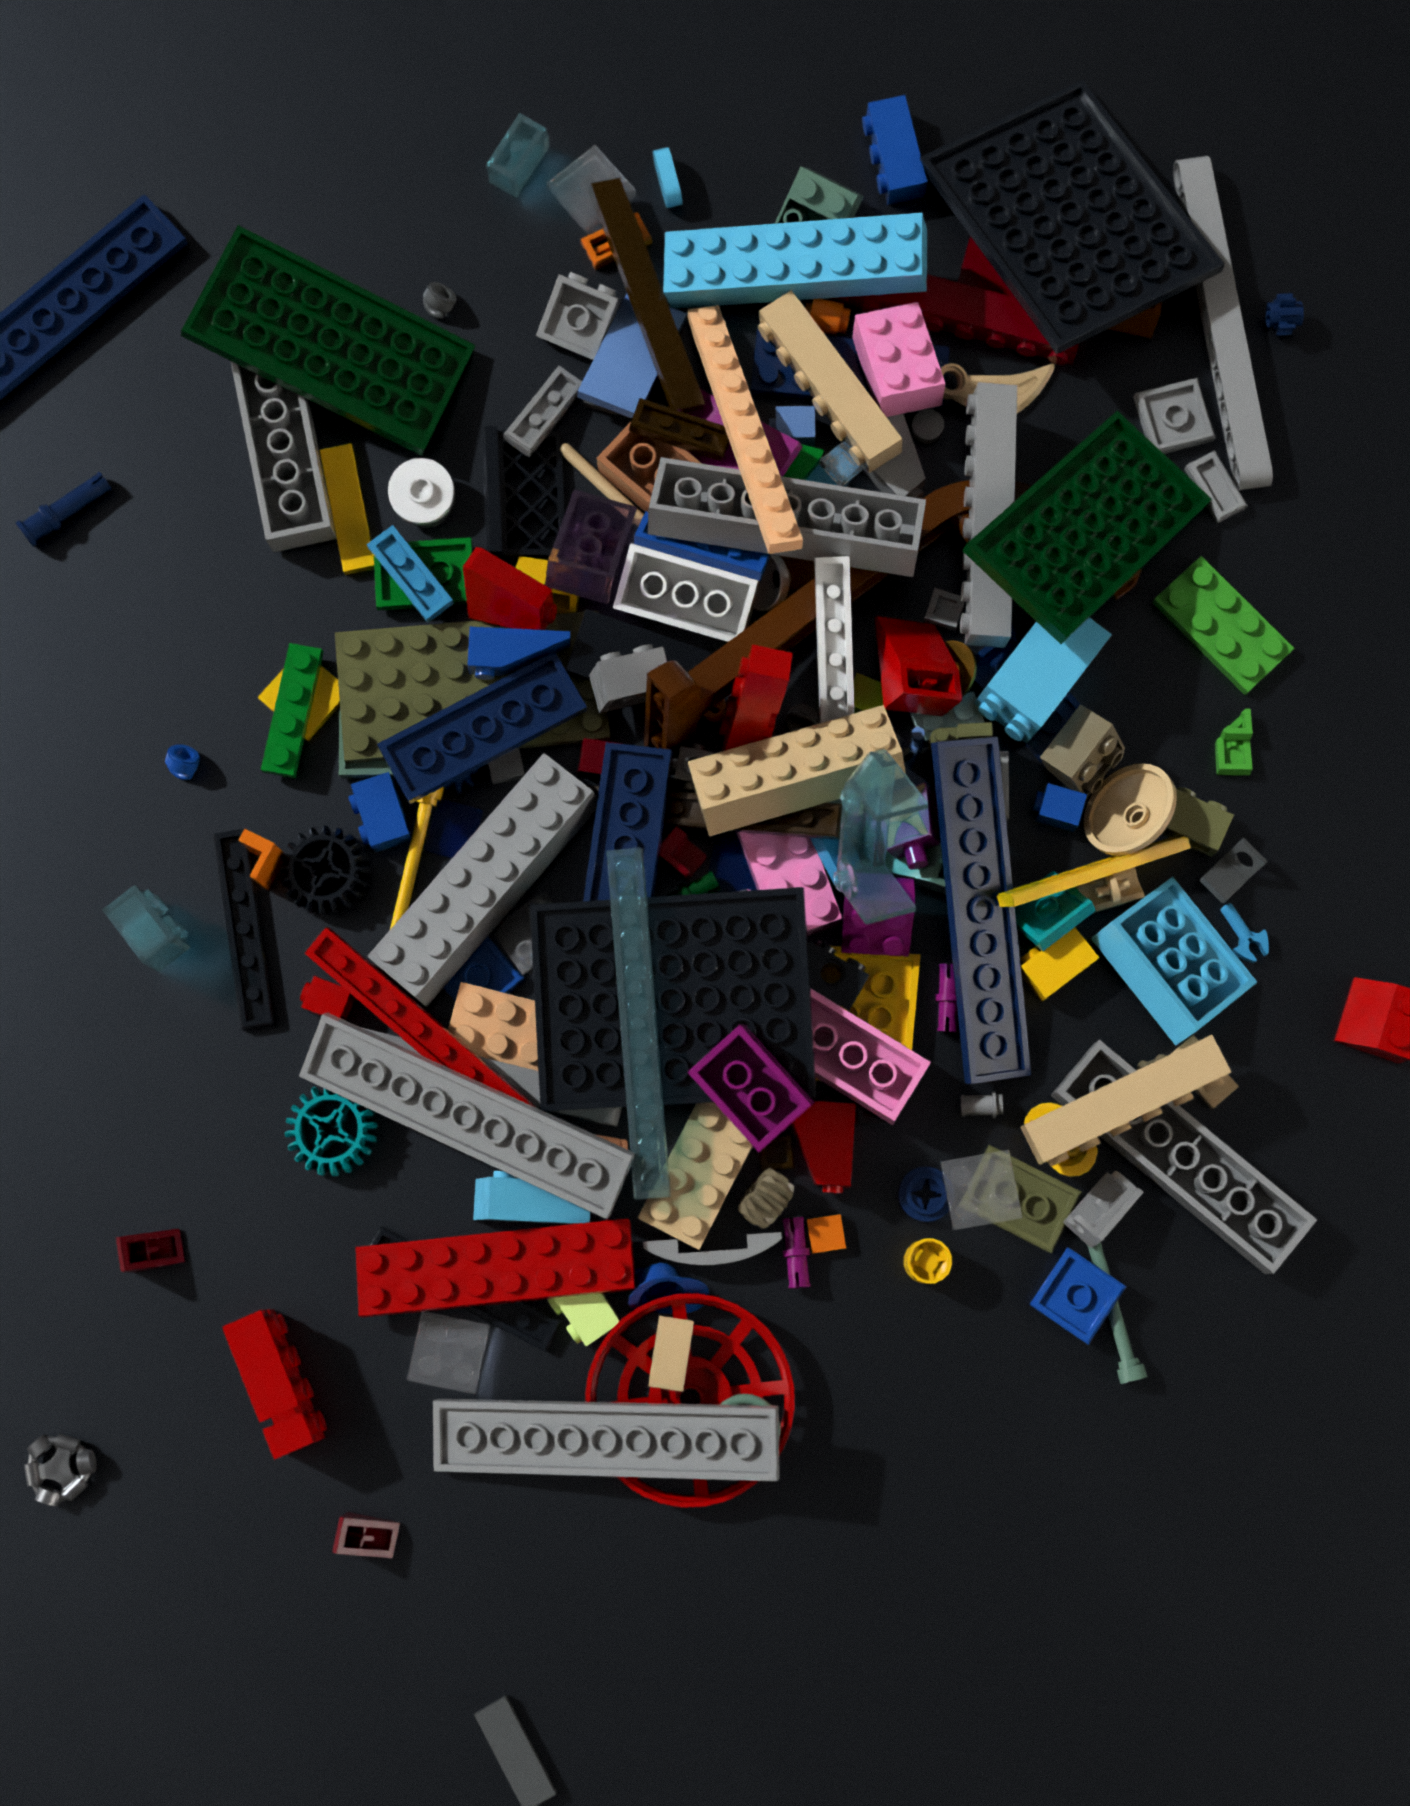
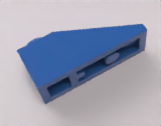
M470 627L467 664L469 674H473L475 678L482 680H491L495 676H504L554 651L558 653L571 646L570 631Z

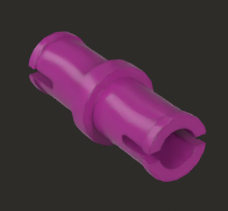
M939 964V994H936L935 1001L939 1002L937 1032H948V1018L949 1032H959L953 964H950V978L949 965Z
M804 1217L782 1219L786 1250H783V1258H787L789 1289L811 1287L807 1256H810V1248H806Z

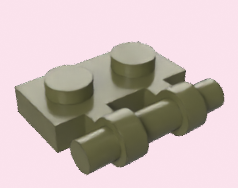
M992 722L958 724L957 727L935 729L931 733L927 750L932 755L931 743L992 737Z

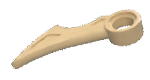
M1051 363L1032 371L1002 376L967 375L965 370L958 364H946L940 368L942 375L944 373H952L957 378V387L954 390L945 387L943 398L953 399L966 407L968 395L974 393L978 382L1017 385L1018 414L1042 391L1055 366Z

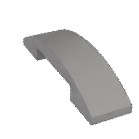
M781 1232L747 1234V1249L679 1253L678 1239L643 1242V1249L677 1263L701 1266L721 1265L741 1261L760 1254L782 1239Z

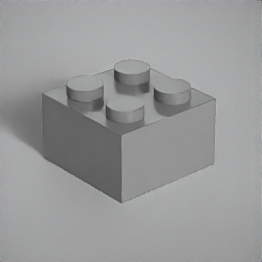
M647 644L634 648L632 654L621 656L620 652H612L600 657L601 661L596 663L589 674L599 714L646 703L647 673L667 662L663 647L653 649L652 644Z

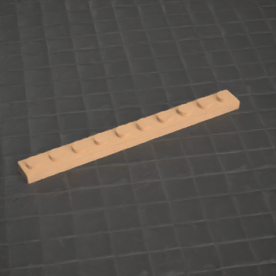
M716 305L688 309L687 320L769 554L802 549L803 538L720 307Z

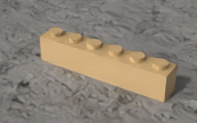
M789 291L759 310L760 325H758L760 334L766 342L772 341L777 348L776 354L785 367L790 366L795 372L794 378L802 391L808 390L812 395V402L817 412L821 416L826 414L832 422L830 426L839 441L845 440L849 445V453L858 466L863 464L868 473H871L902 453V437L793 291Z
M1210 1035L1026 1123L1020 1128L1038 1164L1048 1161L1050 1167L1069 1159L1067 1151L1077 1146L1083 1152L1100 1144L1098 1136L1108 1131L1114 1137L1131 1129L1129 1121L1141 1116L1144 1122L1163 1113L1160 1106L1172 1101L1174 1106L1177 1107L1193 1099L1194 1097L1191 1092L1202 1086L1208 1092L1224 1084L1225 1082L1222 1077L1231 1073V1070L1213 1035Z

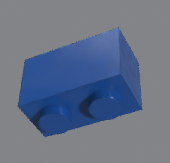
M389 772L351 784L354 794L348 797L354 814L360 813L363 825L359 826L358 829L364 846L370 844V847L376 853L411 841L412 835L394 779Z

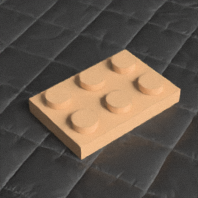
M460 982L448 1030L479 1057L538 1071L535 1001Z

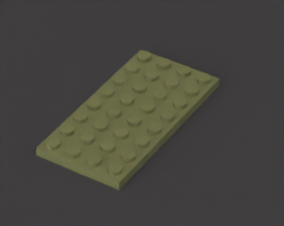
M584 612L556 614L554 622L552 624L549 623L545 629L570 631L571 646L556 653L565 670ZM477 620L335 632L345 763L385 760L377 746L378 743L518 671L515 670L504 676H495L491 680H482L475 678L473 674H469L467 666L470 627H508ZM568 674L586 704L587 711L525 743L519 749L579 744L583 738L610 741L608 712L599 714L591 681Z

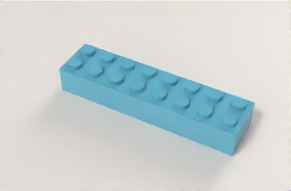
M923 213L665 232L663 293L670 306L677 309L773 302L791 290L799 300L927 292V227Z

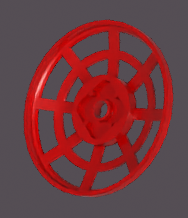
M699 1293L674 1294L657 1298L639 1306L622 1318L606 1335L596 1351L589 1369L585 1402H597L596 1392L599 1374L607 1354L614 1347L629 1360L620 1377L617 1393L618 1401L612 1402L681 1404V1391L650 1387L648 1397L628 1399L629 1385L635 1368L638 1366L650 1375L652 1359L646 1354L654 1348L656 1334L645 1340L637 1348L621 1336L623 1332L643 1316L672 1306L673 1318L687 1320L685 1304L717 1307L740 1318L741 1321L729 1336L711 1327L693 1325L692 1335L713 1339L721 1343L722 1346L709 1361L702 1357L692 1356L690 1344L683 1391L688 1388L697 1390L701 1398L699 1404L720 1405L729 1397L738 1394H753L761 1398L763 1396L784 1394V1409L779 1438L780 1456L792 1428L795 1409L794 1383L790 1366L781 1346L770 1330L753 1314L739 1305L720 1297ZM752 1328L762 1337L772 1351L782 1380L761 1382L753 1360L740 1345ZM733 1353L745 1367L750 1384L730 1386L725 1374L722 1372V1367ZM617 1477L641 1496L661 1504L677 1507H705L722 1503L744 1493L759 1482L740 1480L720 1491L709 1493L707 1479H693L695 1495H679L651 1487L639 1480V1477Z

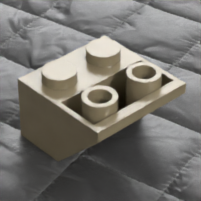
M1080 704L1041 755L1040 759L1047 770L1069 789L1087 794V800L1091 794H1095L1101 788L1104 781L1103 777L1110 768H1114L1120 763L1125 747L1112 723Z

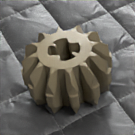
M771 1168L764 1170L745 1191L746 1193L740 1199L738 1211L751 1224L764 1229L774 1223L778 1216H781L782 1211L787 1207L788 1202L792 1198L794 1185L783 1174Z

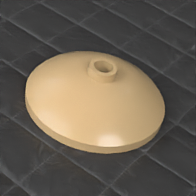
M1133 764L1112 773L1103 781L1101 788L1091 795L1087 803L1083 823L1088 840L1099 851L1115 856L1132 854L1150 845L1163 833L1174 814L1177 795L1173 781L1162 769L1151 764Z

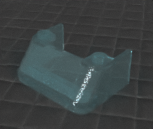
M880 749L869 752L845 783L844 790L841 791L842 816L837 871L833 875L837 890L843 892L866 925L916 911V905L885 865L890 818L928 809V802L887 750Z

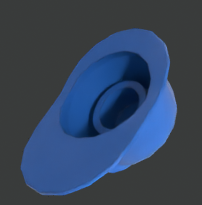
M656 1263L634 1270L636 1288L630 1294L628 1304L632 1310H635L641 1305L665 1296L688 1293L709 1295L710 1292L701 1281L680 1277L673 1266L667 1263ZM685 1304L686 1313L696 1311L704 1305ZM672 1306L654 1311L655 1313L673 1314Z

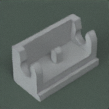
M1114 1171L1111 1175L1106 1172L1063 1223L1092 1248L1103 1241L1144 1192L1140 1188L1135 1187L1121 1173Z

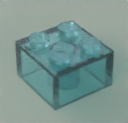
M134 885L102 909L141 962L158 972L191 948L185 940L189 936L187 931L177 920L174 921L169 914H165L169 908L149 888L144 891L137 885Z

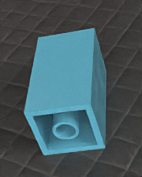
M1089 618L1064 643L1060 644L1036 622L975 700L974 704L979 707L978 711L985 718L991 721L996 720L1003 725L1005 732L1011 738L1017 741L1022 740L1027 744L1047 721L1112 634Z

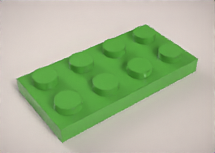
M1202 556L1152 602L1244 695L1295 649Z

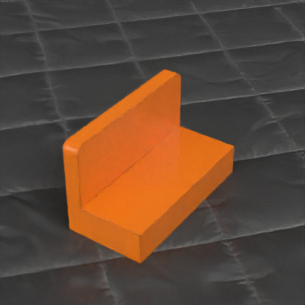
M244 828L238 841L251 853L259 856L250 877L262 888L269 890L279 872V867L284 863V860L281 858L284 852L275 843Z

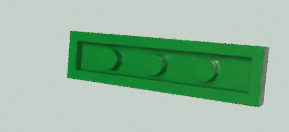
M289 643L261 765L263 773L296 779L324 654L320 648Z

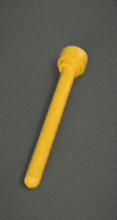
M443 787L417 800L419 808L390 929L409 909L432 807H436L437 801H441Z

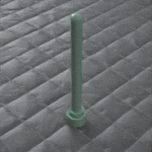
M1101 1242L1092 1248L1088 1246L1092 1263L1110 1275ZM1117 1301L1108 1314V1318L1121 1362H1118L1120 1369L1116 1371L1120 1384L1146 1378L1147 1374L1144 1363L1140 1364L1138 1357L1134 1358Z

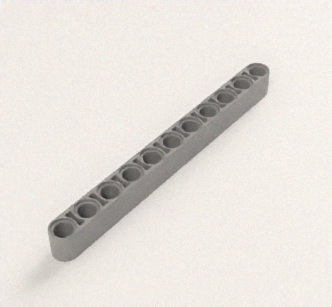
M1209 156L1176 160L1173 172L1179 206L1224 263L1221 273L1195 285L1233 482L1238 491L1271 486L1273 480L1272 465L1211 160Z

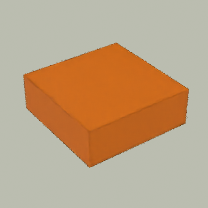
M841 1214L806 1220L812 1254L846 1249Z

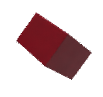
M179 1228L116 1237L121 1272L134 1273L185 1262Z
M347 1512L339 1518L332 1553L393 1558L400 1523Z

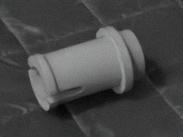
M992 1091L991 1095L963 1094L961 1095L962 1117L992 1115V1118H996L997 1115H1003L1002 1094L996 1095L995 1091Z

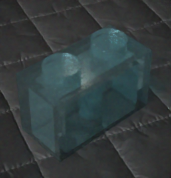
M519 113L486 164L489 182L517 198L550 147L547 128Z

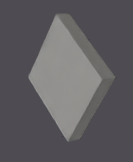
M1198 378L1134 394L1133 399L1144 435L1163 454L1213 442L1216 438Z

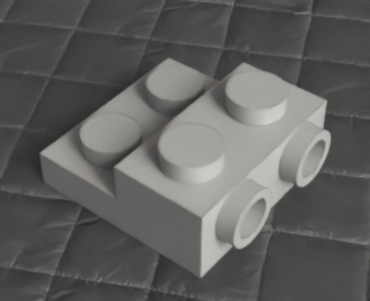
M570 272L568 277L559 274L536 336L593 360L623 300L616 298L618 291L599 284L596 290L586 285L587 278Z

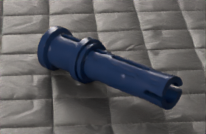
M97 472L96 475L50 506H47V504L44 506L40 505L38 512L23 522L18 520L15 523L34 547L37 545V540L52 530L58 531L59 527L62 526V521L112 488L106 479L103 478V475Z

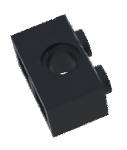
M809 941L810 988L849 1012L868 980L869 974L864 972L866 967L852 958L844 961L835 956L836 950L824 942L818 941L817 944ZM826 967H834L839 971L840 979L835 983H827L822 979L821 971Z

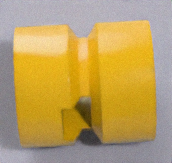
M924 1238L912 1243L904 1255L906 1273L914 1281L921 1284H934L943 1280L949 1274L952 1267V1256L948 1247L943 1242L934 1238Z

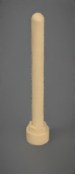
M563 443L560 446L562 456L639 527L644 514L571 445Z

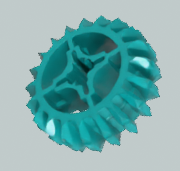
M317 1087L311 1088L312 1100L304 1094L299 1097L300 1101L304 1104L303 1108L296 1105L291 1106V1110L298 1113L297 1118H286V1123L294 1125L295 1129L286 1131L285 1137L296 1138V1141L287 1146L288 1150H301L294 1159L300 1163L308 1158L305 1164V1169L308 1171L313 1170L318 1163V1175L324 1176L329 1166L331 1175L338 1176L339 1165L342 1166L346 1173L352 1172L350 1160L361 1166L364 1162L358 1154L361 1151L367 1155L372 1153L370 1148L364 1146L366 1140L370 1142L377 1141V1137L368 1134V1130L377 1129L378 1123L367 1122L366 1120L373 1117L375 1111L370 1109L362 1111L364 1106L336 1093L333 1094V1092L323 1088L324 1095H321L320 1090ZM341 1103L338 1110L334 1109L327 1117H319L313 1113L324 1104ZM350 1109L353 1111L358 1124L356 1138L346 1130V1121L349 1117L347 1114ZM320 1121L326 1125H334L337 1122L338 1125L335 1128H338V1133L344 1135L345 1138L337 1135H329L326 1138L325 1135L328 1132L324 1131L325 1127L321 1126L318 1122ZM307 1122L313 1125L317 1131V1138L314 1142L316 1146L313 1150L306 1139ZM337 1142H342L350 1147L349 1150L340 1156L333 1158L322 1157L325 1150L329 1151L330 1147Z

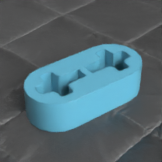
M669 147L653 150L654 164L666 208L683 205L681 190Z

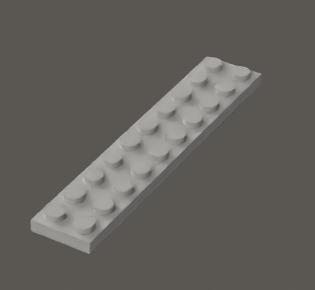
M328 1012L321 1016L299 1077L605 1219L610 1217L636 1154Z
M436 1399L433 1401L434 1471L778 1481V1406Z

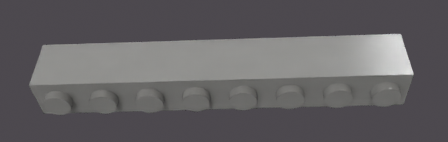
M978 382L974 393L969 394L967 398L966 413L971 414L972 418L971 425H967L965 437L966 445H971L970 456H966L965 476H970V487H966L964 492V507H969V518L964 519L963 538H967L968 542L1008 508L1015 499L1017 385ZM963 552L962 570H967V581L962 583L961 601L966 602V613L961 615L960 633L965 634V645L1005 648L1011 638L1012 598Z

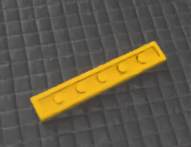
M1185 836L1169 837L1151 843L1132 854L1114 855L999 893L997 895L999 906L1015 907L1190 849L1188 837Z

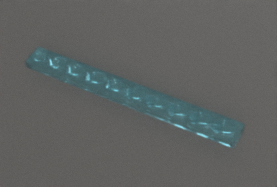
M643 848L608 850L606 853L630 1151L636 1153L631 1163L634 1199L670 1197Z

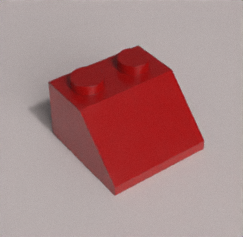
M1353 978L1334 1042L1398 1064L1410 1060V988L1394 983Z

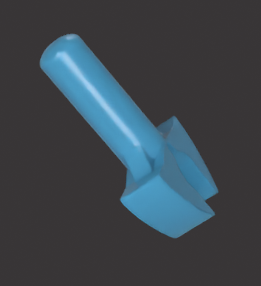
M1231 903L1224 905L1220 911L1239 938L1238 946L1232 949L1235 955L1250 963L1257 962V959L1249 950L1250 943L1256 944L1264 957L1268 955L1269 941L1266 930L1264 929L1260 933L1250 931L1235 907Z

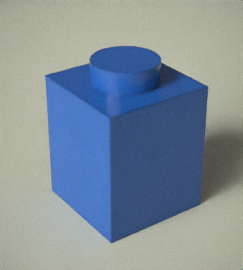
M1048 783L1043 792L1038 791L1032 808V810L1037 811L1035 822L1074 832L1079 826L1087 794Z

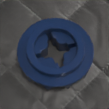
M919 1167L910 1171L902 1179L898 1191L903 1210L911 1218L922 1222L935 1221L943 1217L950 1209L954 1196L953 1187L948 1177L933 1167ZM925 1179H928L927 1185H929V1190L935 1192V1194H940V1197L929 1199L926 1209H924L922 1198L911 1195V1192L922 1190Z

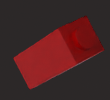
M480 547L474 549L463 566L469 619L512 629L545 630L549 623L552 624L554 622L557 606L553 604L551 588Z
M814 1101L815 1103L796 1119L792 1126L815 1186H822L823 1193L843 1194V1188L851 1187L856 1104Z

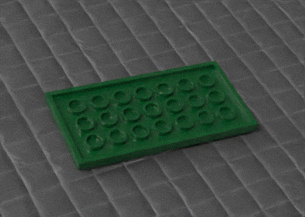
M237 225L182 327L180 335L421 456L476 346Z
M1116 411L971 539L962 551L1055 640L1062 644L1199 514L1212 498L1121 413Z

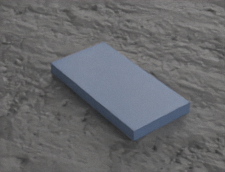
M626 294L578 389L577 397L633 418L639 398L648 400L657 382L658 374L628 294ZM669 307L680 334L687 320V313Z

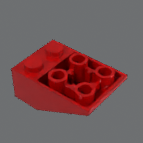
M875 617L882 696L885 709L943 717L962 701L959 669L935 624Z

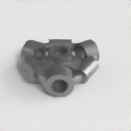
M59 1433L57 1436H47L44 1434L27 1448L29 1452L28 1464H25L24 1468L27 1487L32 1486L36 1494L35 1500L46 1505L58 1506L60 1502L67 1499L72 1501L88 1486L87 1480L91 1474L96 1472V1458L93 1450H88L82 1446L80 1439ZM55 1446L56 1453L48 1462L42 1464L37 1461V1459ZM77 1453L76 1463L80 1475H75L72 1469L71 1456ZM45 1479L54 1480L62 1485V1492L54 1488L41 1486L42 1482Z

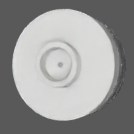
M416 458L404 462L393 472L388 485V497L394 511L402 521L413 527L430 528L442 523L451 514L455 505L456 492L449 473L442 465L430 459Z

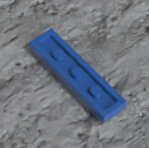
M647 511L634 535V544L758 581H761L771 554L649 535Z

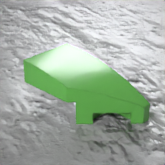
M1245 709L1230 726L1228 725L1222 731L1220 737L1216 740L1217 775L1251 774L1253 770L1250 739L1253 734L1251 709Z

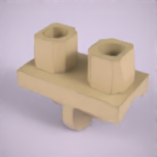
M1135 867L1076 886L1079 892L1092 901L1096 909L1094 913L1145 897L1138 881Z

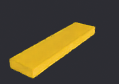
M350 443L321 449L320 455L343 572L345 575L372 570L374 569V555L366 545L371 541V535L353 446Z

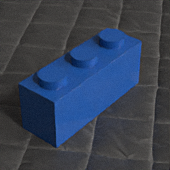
M902 95L869 102L867 114L862 117V124L865 136H870L872 145L869 146L871 162L873 165H878L880 174H877L879 193H885L888 205L925 197L927 179L923 164L920 161L921 155L906 96Z

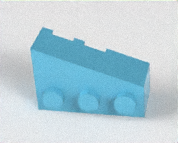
M494 1171L493 1177L480 1178L475 1181L473 1220L552 1224L590 1222V1211L526 1181L514 1178L513 1175L504 1171Z

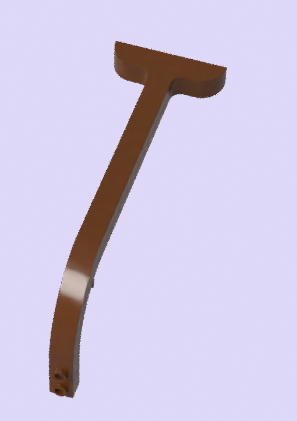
M970 480L946 485L922 498L926 499L918 553L953 529L963 538L964 519L969 518V507H964V492L966 487H970ZM1015 481L1014 501L1032 485ZM850 567L851 603L891 573ZM1141 569L1112 596L1115 601L1135 586L1142 571ZM815 578L690 671L686 672L677 661L672 660L648 672L644 746L670 749L674 751V755L679 756L680 746L688 747L694 740L697 733V724L702 716L731 694L735 676L738 677L742 656L748 658L752 644L787 652L817 629Z

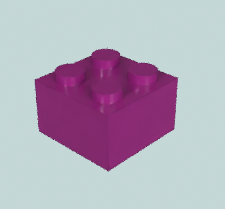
M846 875L841 925V953L909 957L915 909L914 879Z

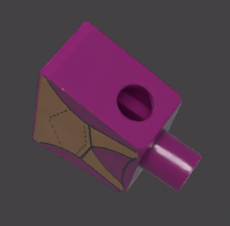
M924 782L866 803V808L886 850L895 859L906 857L908 868L911 870L927 866L928 860L925 849L940 843L936 794L927 783Z

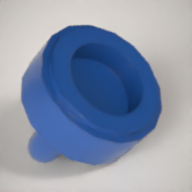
M182 744L169 747L165 757V764L169 771L181 780H190L200 762L199 753L192 747Z

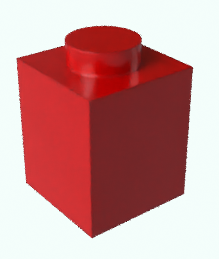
M313 976L311 983L306 982L300 995V1001L303 1002L301 1008L307 1012L318 1016L328 1012L345 1021L355 1000V997L344 987Z

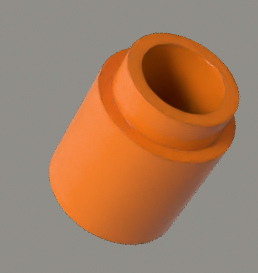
M814 299L813 303L806 302L805 309L823 333L837 336V333L846 334L851 312L850 308H845L843 303L826 299Z

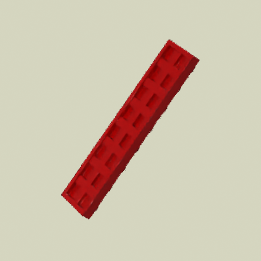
M629 1218L356 1247L358 1313L361 1318L627 1291L636 1288L631 1222Z

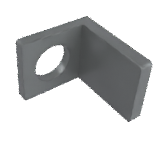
M1242 838L1200 879V882L1224 904L1249 878L1267 863V860L1245 838ZM1238 852L1249 854L1253 860V866L1243 865L1238 859Z

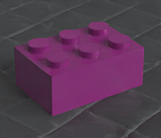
M740 1024L688 1071V1074L758 1152L766 1148L815 1103L745 1024Z

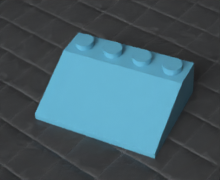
M1174 877L1168 879L1091 938L1175 1046L1198 1031L1257 983L1255 978Z

